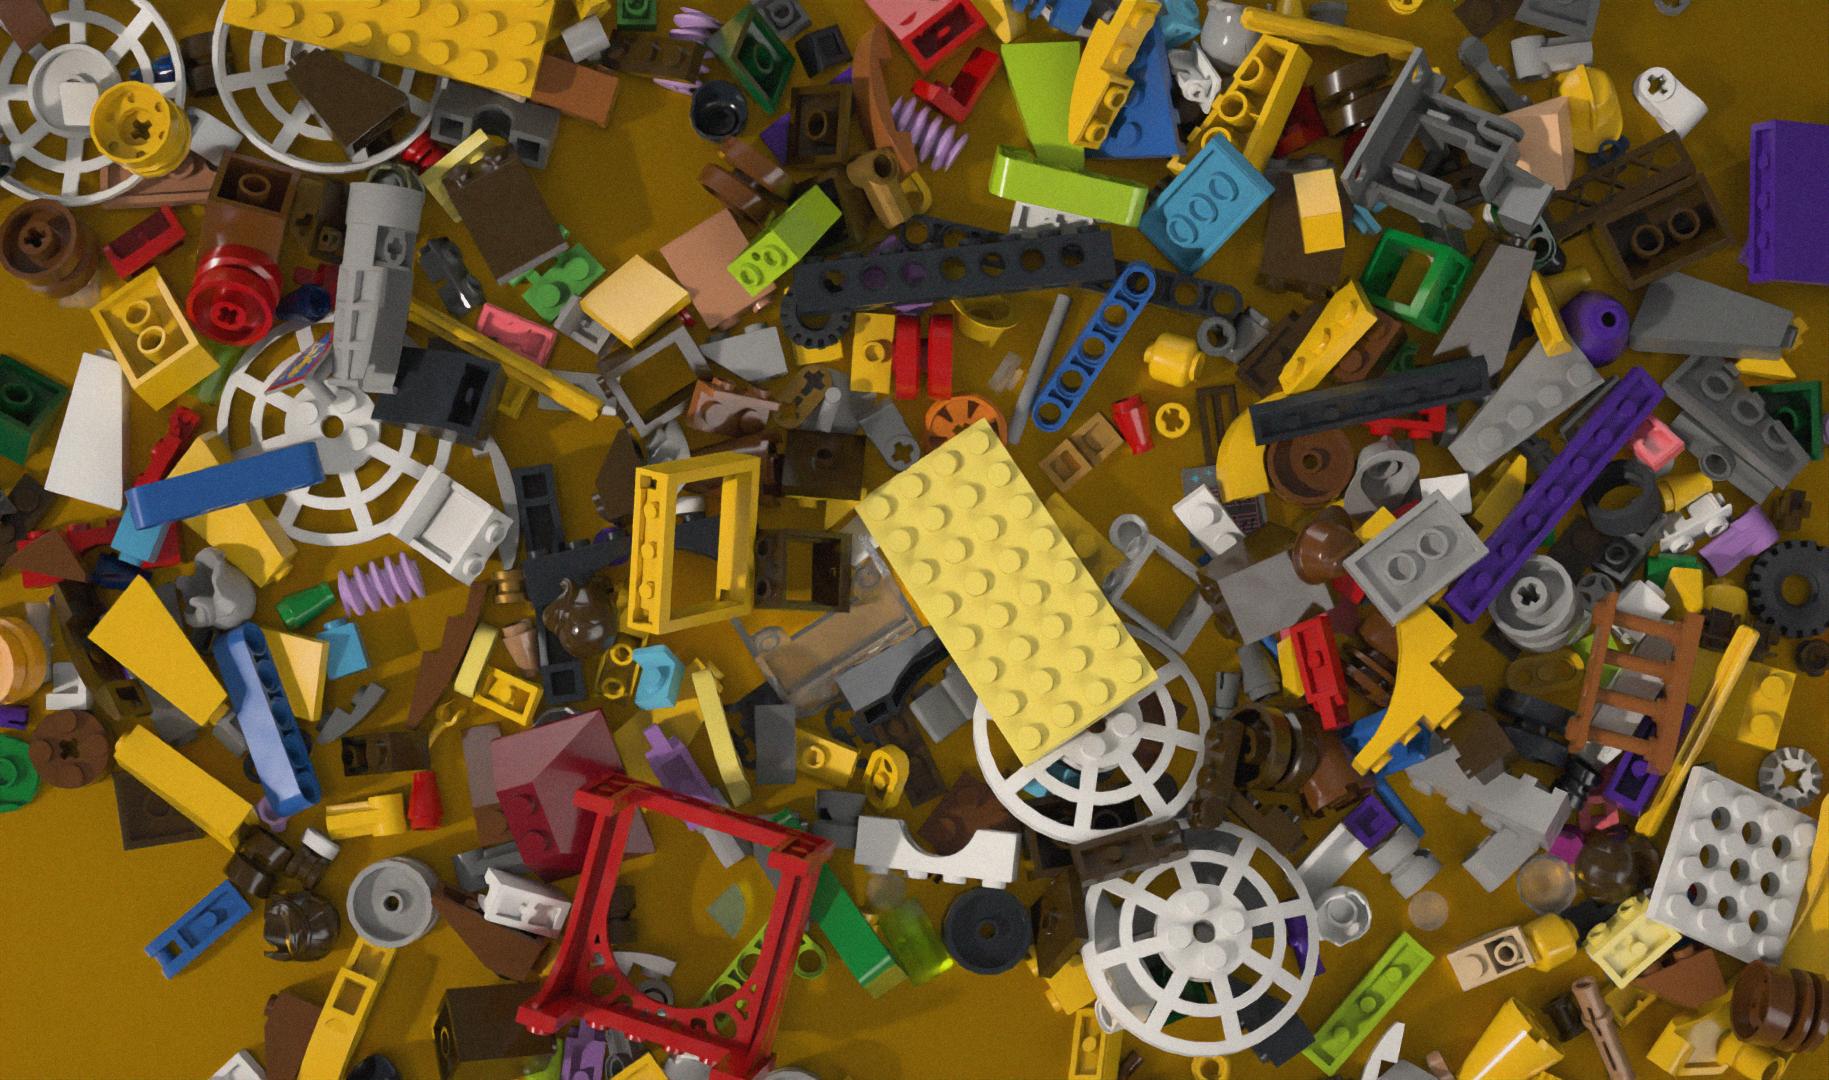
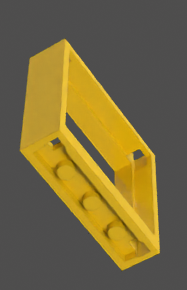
M725 451L636 467L627 627L661 635L751 614L761 457ZM723 476L716 599L670 610L678 484ZM651 479L657 480L656 488L650 487ZM727 590L729 591V600L725 601V593ZM643 609L649 610V615L643 616Z

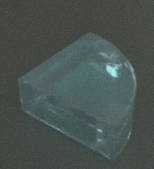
M736 882L706 909L732 938L738 934L743 926L746 913L744 896Z

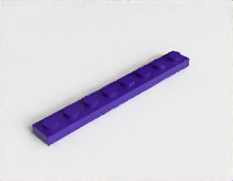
M1641 366L1633 367L1484 542V545L1489 550L1488 555L1448 585V589L1441 599L1465 624H1473L1667 394Z

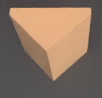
M1560 96L1500 115L1499 117L1514 122L1524 131V137L1521 142L1516 143L1521 155L1516 165L1543 182L1553 185L1555 190H1566L1576 173L1568 97Z

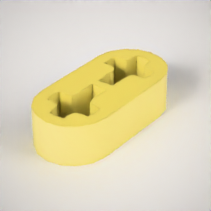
M483 621L479 623L454 686L455 692L471 698L474 697L485 666L488 664L496 645L500 628Z

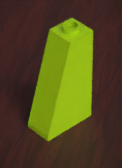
M1080 41L1001 44L1000 57L1003 59L1002 65L1034 158L1085 170L1084 147L1073 145L1068 141L1070 103L1076 74L1081 61Z

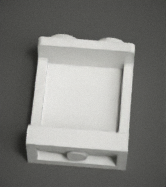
M430 464L386 531L470 587L474 579L483 571L486 561L497 545L506 537L507 531L514 520Z

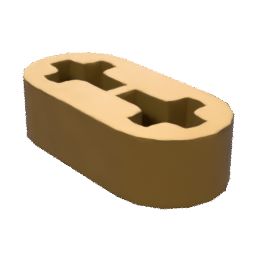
M816 363L806 365L776 398L780 403H785L786 405H791L797 397L803 400L796 409L799 418L795 421L788 418L784 422L780 419L782 416L781 409L780 411L771 410L773 420L779 427L787 430L800 427L825 399L826 390L832 387L833 382L831 373L826 367ZM818 372L823 373L822 383L825 385L824 389L820 391L814 388L807 396H804L801 392L808 385L805 376L808 373L814 376Z

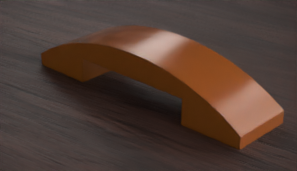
M876 23L859 39L855 49L852 66L853 100L859 125L870 151L887 148L896 155L899 163L897 179L901 184L919 167L910 131L896 132L881 71L892 60L884 23Z

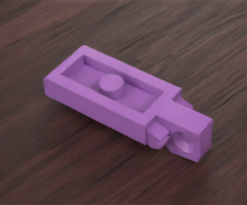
M657 723L643 730L644 735L653 747L645 755L650 761L649 765L663 788L722 806L683 742L680 743L676 735L667 740ZM685 821L691 832L701 826Z
M584 1019L580 1020V1027L570 1026L569 1035L566 1036L561 1080H602L607 1042L604 1030L588 1026L586 1024L587 1020Z

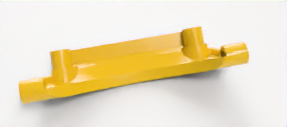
M1828 793L1821 804L1817 834L1808 862L1809 871L1779 965L1786 966L1788 970L1796 968L1823 974L1829 981ZM1744 966L1725 983L1728 990L1727 994L1674 1015L1646 1058L1675 1078L1676 1076L1722 1075L1730 1065L1751 1080H1780L1796 1053L1782 1051L1774 1046L1768 1048L1741 1042L1733 1034L1730 1022V1004L1734 986L1740 973L1745 968Z

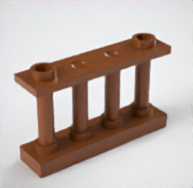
M1610 592L1602 598V601L1595 603L1592 612L1591 624L1596 625L1577 714L1576 717H1570L1566 729L1565 739L1570 740L1568 752L1577 754L1585 749L1586 741L1643 755V759L1648 761L1646 772L1663 776L1672 770L1705 616L1688 612L1679 619V622L1674 621L1673 624L1616 610L1619 593ZM1612 625L1668 639L1669 644L1674 645L1671 660L1666 659L1665 662H1660L1607 648ZM1603 664L1660 678V682L1665 683L1662 699L1657 698L1656 701L1600 687L1599 682ZM1595 702L1651 716L1652 721L1657 722L1654 737H1649L1646 740L1590 725Z

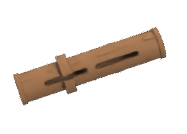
M1585 976L1573 982L1571 989L1575 993L1583 1012L1581 1015L1582 1023L1586 1028L1590 1029L1611 1080H1636V1073L1632 1069L1612 1021L1614 1013L1611 1007L1605 1004L1595 977Z

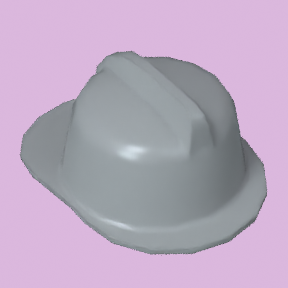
M1388 435L1383 436L1379 442L1364 447L1356 457L1355 476L1344 497V508L1348 515L1358 522H1367L1382 506L1390 513H1393L1401 504L1420 471V462L1413 453L1403 450Z

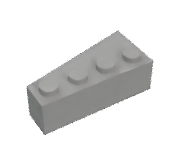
M1570 335L1569 337L1574 349L1571 352L1549 358L1548 355L1546 356L1539 337H1537L1498 385L1497 389L1491 393L1482 407L1448 446L1449 451L1464 471L1468 473L1470 479L1483 472L1605 382Z
M1433 731L1430 740V751L1426 759L1405 769L1408 778L1412 780L1410 785L1425 795L1431 796L1435 792L1447 798L1445 804L1462 814H1467L1468 810L1482 816L1481 823L1494 831L1502 833L1505 828L1517 834L1516 841L1531 850L1538 851L1539 847H1542L1550 852L1572 812L1568 793L1555 787L1552 794H1550L1548 789L1540 784L1538 779L1526 773L1520 775L1517 779L1511 776L1513 772L1510 769L1485 786L1475 776L1468 779L1455 761V759L1461 756L1455 746L1451 745L1447 748L1436 732Z

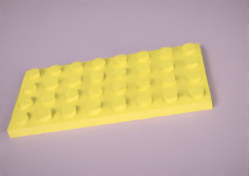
M985 417L911 465L907 470L902 471L869 493L866 498L854 507L1025 768L1037 762L1160 680Z

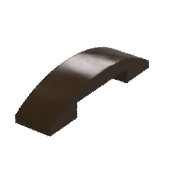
M75 580L56 582L53 590L61 633L73 665L89 693L101 708L117 721L150 716L154 711L138 678L126 679L119 662L88 638L89 634L98 625L99 617L105 612L93 584Z

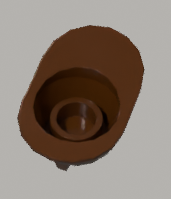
M1339 505L1328 506L1298 534L1293 545L1292 561L1297 576L1304 583L1319 585L1329 579L1339 578L1348 573L1342 566V563L1358 550L1360 541L1354 535L1351 518L1344 508Z

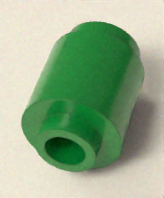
M1657 552L1656 556H1647L1645 559L1643 582L1646 583L1649 580L1663 591L1673 567L1701 569L1703 576L1704 567L1703 564L1697 563L1696 555Z

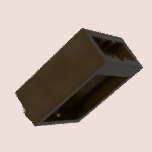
M674 315L635 349L625 344L595 363L602 375L595 380L607 399L613 396L617 398L621 407L615 411L628 429L635 426L642 438L689 409L698 379L639 415L616 378L673 342L677 344L698 379L712 382L713 377H716L677 315Z
M784 528L756 529L753 609L850 613L852 534ZM787 541L813 543L811 601L786 600Z

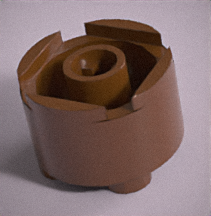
M63 709L48 715L37 725L31 737L28 755L36 772L49 784L64 789L85 788L103 781L113 770L116 764V759L113 756L116 753V734L111 724L95 712ZM79 741L77 750L80 752V755L70 756L69 742Z

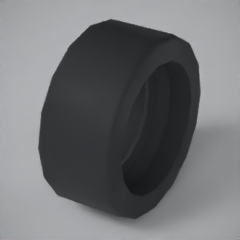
M1618 459L1609 461L1581 495L1582 505L1593 527L1611 536L1630 535L1647 527L1657 516L1661 505L1660 493L1654 476L1645 465L1635 460ZM1633 485L1643 489L1642 495L1636 502L1626 508L1605 510L1598 506L1603 496L1616 487Z

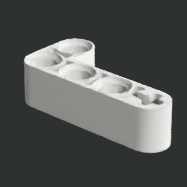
M1090 886L1082 888L1084 899ZM1102 890L1095 915V945L1097 954L1121 947L1119 940L1120 918L1104 890ZM1140 958L1139 961L1141 965L1143 966L1149 977L1154 981L1153 976L1147 968L1144 960ZM1124 963L1102 970L1108 984L1120 1002L1134 1016L1145 1022L1156 1000L1151 998L1138 985L1130 973L1127 964ZM1097 998L1095 1014L1102 1030L1107 1034H1112L1125 1029L1106 1010L1100 999Z

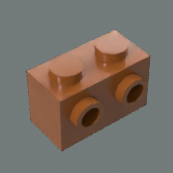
M557 51L554 57L544 53L533 98L530 101L535 105L561 111L562 115L607 129L622 84L619 78L614 77L616 72L605 66L593 64L592 69L575 63L573 57L569 54Z

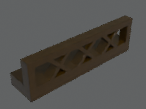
M1674 129L1572 180L1566 190H1555L1549 203L1558 198L1575 203L1570 217L1556 223L1547 206L1544 208L1541 216L1554 237L1556 244L1561 246L1589 232L1596 220L1695 175L1697 169ZM1668 143L1671 144L1680 160L1669 167L1652 163L1655 150ZM1649 153L1647 161L1638 159ZM1629 163L1645 168L1641 181L1634 185L1618 181L1617 177L1620 167ZM1649 170L1657 172L1647 178ZM1614 171L1612 179L1604 177V175ZM1592 181L1609 185L1606 199L1597 203L1581 198L1585 185ZM1614 187L1622 189V191L1612 195ZM1579 188L1577 196L1568 194ZM1579 205L1588 207L1577 213Z

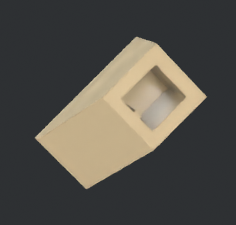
M1520 925L1488 932L1459 944L1447 955L1464 992L1536 962Z

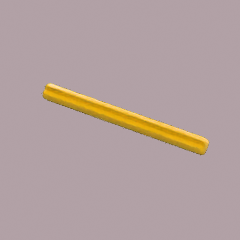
M411 296L408 321L472 356L501 363L508 376L590 421H596L602 414L605 403L599 398Z
M1740 625L1676 747L1671 772L1661 776L1634 828V833L1638 836H1645L1650 841L1656 838L1760 637V633L1750 626Z

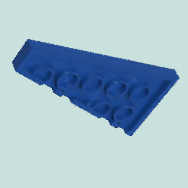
M1155 18L1153 26L1148 30L1136 52L1134 61L1129 65L1125 73L1135 81L1127 100L1120 108L1107 137L1101 143L1099 149L1084 147L1085 159L1094 161L1187 157L1185 143L1180 142L1177 125L1181 123L1178 109L1173 108L1170 94L1173 81L1162 27L1157 26Z

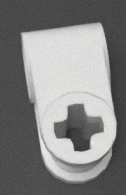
M1650 68L1636 77L1633 82L1632 92L1636 101L1656 119L1658 124L1667 133L1675 129L1680 140L1708 113V108L1704 102L1682 85L1665 68ZM1655 79L1659 82L1656 89L1657 92L1650 94L1648 91L1651 85L1650 82Z

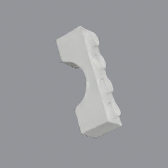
M861 815L859 816L854 864L865 865L864 872L887 875L889 868L903 869V877L927 879L928 873L943 874V882L966 884L967 877L982 879L983 887L1006 889V882L1012 883L1017 881L1022 833L979 829L964 849L953 855L942 856L921 848L912 838L905 819Z

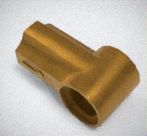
M887 148L852 155L847 163V175L850 182L855 187L864 189L883 229L893 228L913 216V210L897 179L899 172L898 159Z

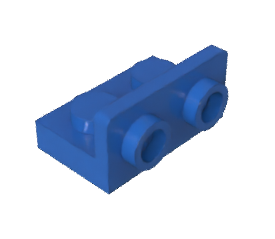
M1388 708L1345 726L1342 739L1360 753L1375 735ZM1421 722L1417 725L1422 730L1406 746L1399 741L1389 751L1393 758L1377 774L1371 769L1369 770L1376 780L1426 759L1430 751L1432 733Z

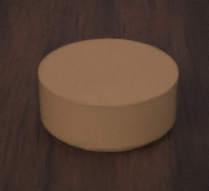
M1438 1049L1426 1055L1425 1060L1435 1077L1439 1078V1080H1456Z

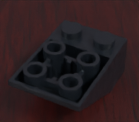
M402 346L399 366L393 384L398 389L397 393H379L371 420L484 451L508 381V376L502 364L465 353Z
M1232 974L1227 976L1233 999L1253 987L1250 983ZM1204 982L1211 991V993L1215 996L1212 983ZM1264 992L1256 1001L1237 1011L1241 1031L1245 1028L1249 1033L1255 1031L1272 1020L1287 1003ZM1295 1012L1278 1031L1250 1048L1263 1065L1270 1062L1278 1068L1315 1042L1316 1039L1297 1012Z

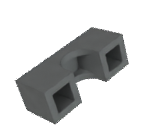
M448 81L447 88L442 90L434 107L430 139L458 146L481 128L485 134L499 136L508 144L512 142L523 164L544 170L557 140L561 111L528 102L523 104L499 94Z

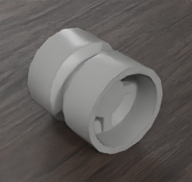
M1404 823L1379 843L1367 858L1382 874L1390 873L1392 875L1390 883L1407 899L1428 883L1439 872L1443 864L1428 848H1419L1420 839Z

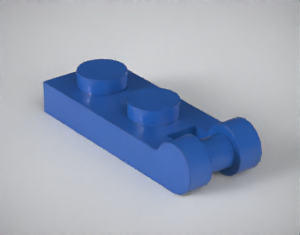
M226 879L143 950L150 959L156 958L163 967L161 972L170 980L255 908L231 879ZM172 941H175L183 951L176 958L167 948Z

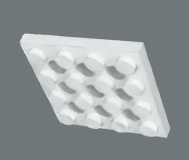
M1693 766L1645 918L1746 963L1760 960L1779 965L1809 871L1808 862L1814 846L1819 821L1711 770ZM1718 808L1721 813V822L1717 828H1714L1711 816L1713 811ZM1746 822L1751 827V837L1747 842H1745L1742 836V828ZM1778 836L1782 847L1780 853L1775 856L1772 850V843ZM1703 846H1706L1709 851V860L1705 866L1702 865L1699 859ZM1736 859L1739 863L1740 872L1738 877L1733 880L1730 874V866ZM1767 874L1770 886L1764 894L1760 882L1763 875ZM1694 883L1697 888V898L1691 904L1687 897V892L1690 885ZM1724 897L1728 903V910L1722 918L1718 912V904ZM1753 911L1758 916V925L1754 931L1749 926V917Z

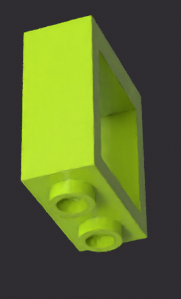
M814 185L776 216L766 231L762 230L726 269L754 297L796 264L842 215V212L817 185Z

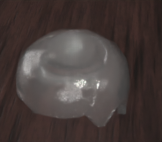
M1551 852L1534 854L1521 865L1516 877L1518 894L1521 901L1541 916L1547 913L1559 915L1572 905L1577 893V879L1574 869L1562 857Z

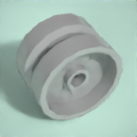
M1534 553L1529 556L1488 605L1490 615L1506 639L1520 650L1536 654L1555 651L1569 643L1580 629L1584 616L1582 595L1565 568L1549 556Z
M400 855L373 863L361 871L349 887L346 903L349 921L358 935L372 945L385 948L408 945L433 930L442 916L431 904L435 885L439 878L430 866L418 858ZM392 896L399 900V907L398 903H392Z

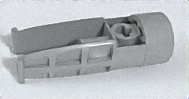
M350 183L345 222L347 230L343 262L339 267L332 360L333 377L328 378V385L362 387L363 392L397 393L398 389L393 384L401 357L413 288L414 274H412V267L424 193L421 191L378 183Z

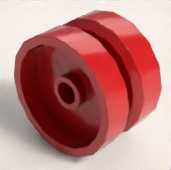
M238 244L217 246L205 253L198 264L194 283L186 300V314L193 327L204 337L219 344L236 347L254 344L263 339L272 327L276 307L283 292V276L274 261L265 253L250 246Z
M897 313L896 338H893L892 375H896V400H916L920 394V376H928L927 395L934 401H951L953 314H932L929 318L928 338H920L921 319L918 314Z

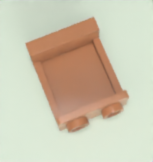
M727 208L660 248L662 255L684 290L689 292L692 303L711 333L716 330L723 333L733 329L741 323L740 315L750 309L754 313H758L770 306L775 301L772 296L778 292L777 287L772 282L752 297L726 269L749 244Z

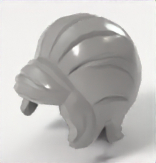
M1209 0L1207 2L1209 11L1202 26L1201 48L1214 68L1223 73L1234 74L1263 33L1246 30L1240 24L1243 10L1250 5H1236L1231 3V0ZM1267 3L1266 10L1273 11L1272 4Z
M216 547L204 548L195 556V575L192 577L178 575L174 579L175 586L179 588L180 595L186 604L183 614L185 624L192 627L212 626L222 631H230L247 623L253 616L256 608V593L253 584L244 572L233 565L225 563L224 557L226 553L224 550Z

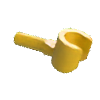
M455 697L450 698L437 707L436 717L438 720L428 733L429 747L442 730H445L447 726L454 725L466 716V707L456 715L451 712L450 705L455 700Z

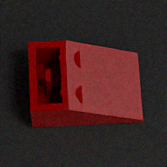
M863 0L880 23H884L887 32L924 79L987 31L986 20L970 0Z

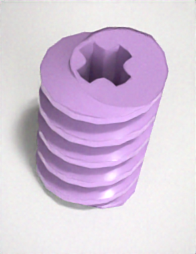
M680 7L686 14H676L673 21L681 29H671L668 36L669 38L698 42L706 46L704 42L713 35L710 33L711 29H720L724 24L706 13ZM706 48L704 58H713L714 54ZM701 64L699 73H709L710 69ZM653 79L655 83L686 95L693 94L690 92L691 88H699L704 84L699 79L696 80L695 85Z
M903 95L900 96L891 108L896 132L910 131L914 150L920 147L918 160L924 162L933 156L931 169L937 171L946 165V172L964 148L969 134L964 133L955 139L953 137L956 128L955 124H951L942 130L940 128L943 120L942 115H938L929 121L930 107L928 105L916 112L917 98L914 96L904 103L902 102Z
M400 552L399 565L396 566L389 556L384 557V569L382 570L377 567L374 561H369L368 574H364L358 565L354 566L353 578L349 579L343 569L339 570L338 588L349 619L351 617V607L358 616L365 615L366 603H368L373 611H379L382 598L389 607L396 605L397 594L404 603L410 602L412 589L419 598L426 597L419 565L415 558L413 561H410L404 552Z

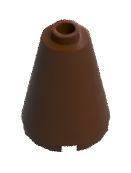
M766 429L689 450L691 457L725 451L761 457L758 506L780 508L781 504L776 498L784 497V495H781L785 454H778L776 443H783L778 430ZM723 476L689 482L682 488L686 492L722 499Z
M1303 706L1300 709L1310 716L1316 727L1319 745L1317 762L1313 773L1304 786L1298 789L1306 819L1314 821L1326 817L1323 809H1335L1338 812L1360 801L1372 793L1371 787H1378V783L1370 771L1362 777L1351 766L1356 757L1355 753L1335 730H1324L1320 712L1317 713L1315 709L1309 710L1307 706Z

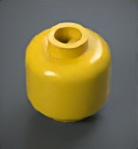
M1165 331L1156 341H1149L1144 353V362L1149 363V373L1154 380L1177 387H1185L1190 381L1196 382L1203 369L1205 352L1200 351L1198 340L1172 331Z
M1726 578L1714 579L1711 581V585L1703 587L1704 604L1699 615H1701L1704 608L1711 610L1712 607H1716L1717 609L1733 613L1731 621L1735 614L1741 615L1739 626L1743 625L1748 617V593L1744 589L1735 586V581Z
M1547 913L1521 928L1536 959L1535 963L1528 965L1529 968L1549 972L1575 957L1577 951L1576 941L1579 940V934L1575 925L1569 919L1564 920L1557 914Z

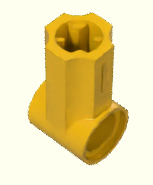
M403 793L369 797L368 801L326 806V823L330 840L355 838L373 834V837L408 832Z

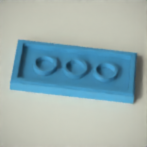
M1219 132L1142 214L1140 225L1137 228L1182 274L1193 276L1276 189Z

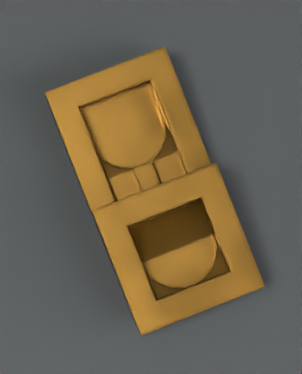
M1100 410L1041 460L1038 465L1064 494L1126 440Z

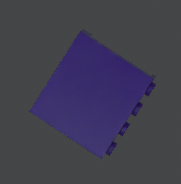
M1777 119L1751 124L1749 283L1763 284L1779 281L1829 286V125Z

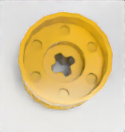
M138 81L118 83L104 91L94 104L90 117V132L97 149L130 173L145 178L164 176L178 168L187 157L192 143L191 123L181 107L151 85ZM147 130L151 135L149 139H147V135L145 134Z

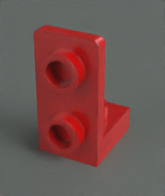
M976 47L950 87L937 79L932 84L918 78L910 92L938 115L962 124L967 115L973 110L976 101L988 83L994 78L1003 59L996 53Z
M1305 80L1286 121L1285 129L1282 130L1284 138L1278 140L1273 151L1276 159L1301 151L1329 136L1322 121L1323 118Z
M1447 405L1417 411L1418 415L1423 416V421L1384 418L1361 423L1360 427L1370 428L1369 435L1383 437L1388 435L1393 437L1394 431L1409 432V439L1431 441L1433 440V435H1438L1445 431Z

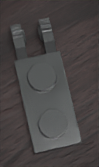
M1468 36L1464 38L1456 52L1459 61L1462 62L1461 65L1476 79L1504 114L1534 105L1524 94L1519 96L1509 85L1512 80L1502 66L1499 64L1494 66L1488 60L1489 48L1484 43H1481L1478 37Z

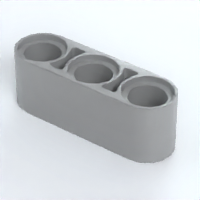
M1505 828L1502 833L1493 830L1461 863L1488 893L1499 887L1535 852L1516 841L1518 835Z

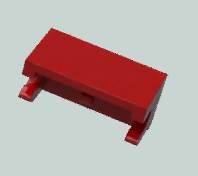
M165 204L160 210L112 242L107 243L101 249L119 277L129 283L147 269L157 265L194 239L172 206Z

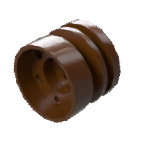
M1369 610L1354 629L1355 634L1365 644L1364 647L1360 650L1351 644L1344 643L1341 650L1352 662L1349 664L1342 658H1340L1347 687L1370 705L1386 709L1389 707L1391 700L1388 692L1390 690L1394 691L1398 663L1396 626L1392 627L1386 618Z
M1760 960L1748 963L1740 973L1733 989L1730 1004V1022L1733 1034L1738 1041L1768 1048L1774 1046L1782 1051L1805 1056L1814 1053L1823 1043L1829 1029V981L1823 974L1796 968L1788 970L1786 966Z

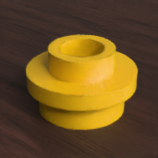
M1227 1055L1194 1057L1191 1063L1192 1075L1195 1080H1227L1231 1073L1230 1060ZM1215 1060L1218 1063V1070L1214 1074L1204 1072L1203 1066L1206 1061Z

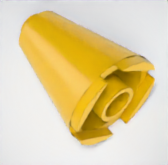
M1512 996L1499 1010L1455 1076L1457 1080H1527L1560 1062L1566 1056V1050L1552 1030L1546 1024L1542 1026L1533 1017L1536 1013L1522 1000Z

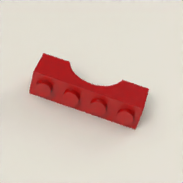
M122 517L106 519V527L91 529L90 523L66 526V534L83 558L94 549L112 544ZM181 520L171 523L155 564L143 561L142 569L154 570L188 564ZM50 529L27 533L28 540L17 542L18 552L49 532ZM21 570L24 589L53 587L56 582L70 580Z

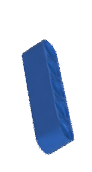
M1134 260L1121 270L1036 397L1033 404L1032 419L1040 430L1054 432L1065 425L1152 296L1156 287V274L1149 263L1142 260ZM1133 272H1143L1150 281L1145 288L1135 290L1128 285L1126 280ZM1111 305H1120L1126 309L1127 316L1123 321L1112 322L1106 318L1105 310ZM1091 337H1096L1104 342L1105 349L1100 354L1091 355L1084 350L1083 343ZM1068 370L1078 371L1083 377V382L1076 387L1066 386L1062 382V374ZM1045 403H1055L1060 407L1061 414L1055 419H1047L1041 415L1039 409Z
M307 442L138 486L125 491L135 530L141 531L313 486L326 481L316 442Z
M247 622L218 635L213 640L214 656L271 809L279 817L286 818L318 804L321 800V788L262 630L253 622Z

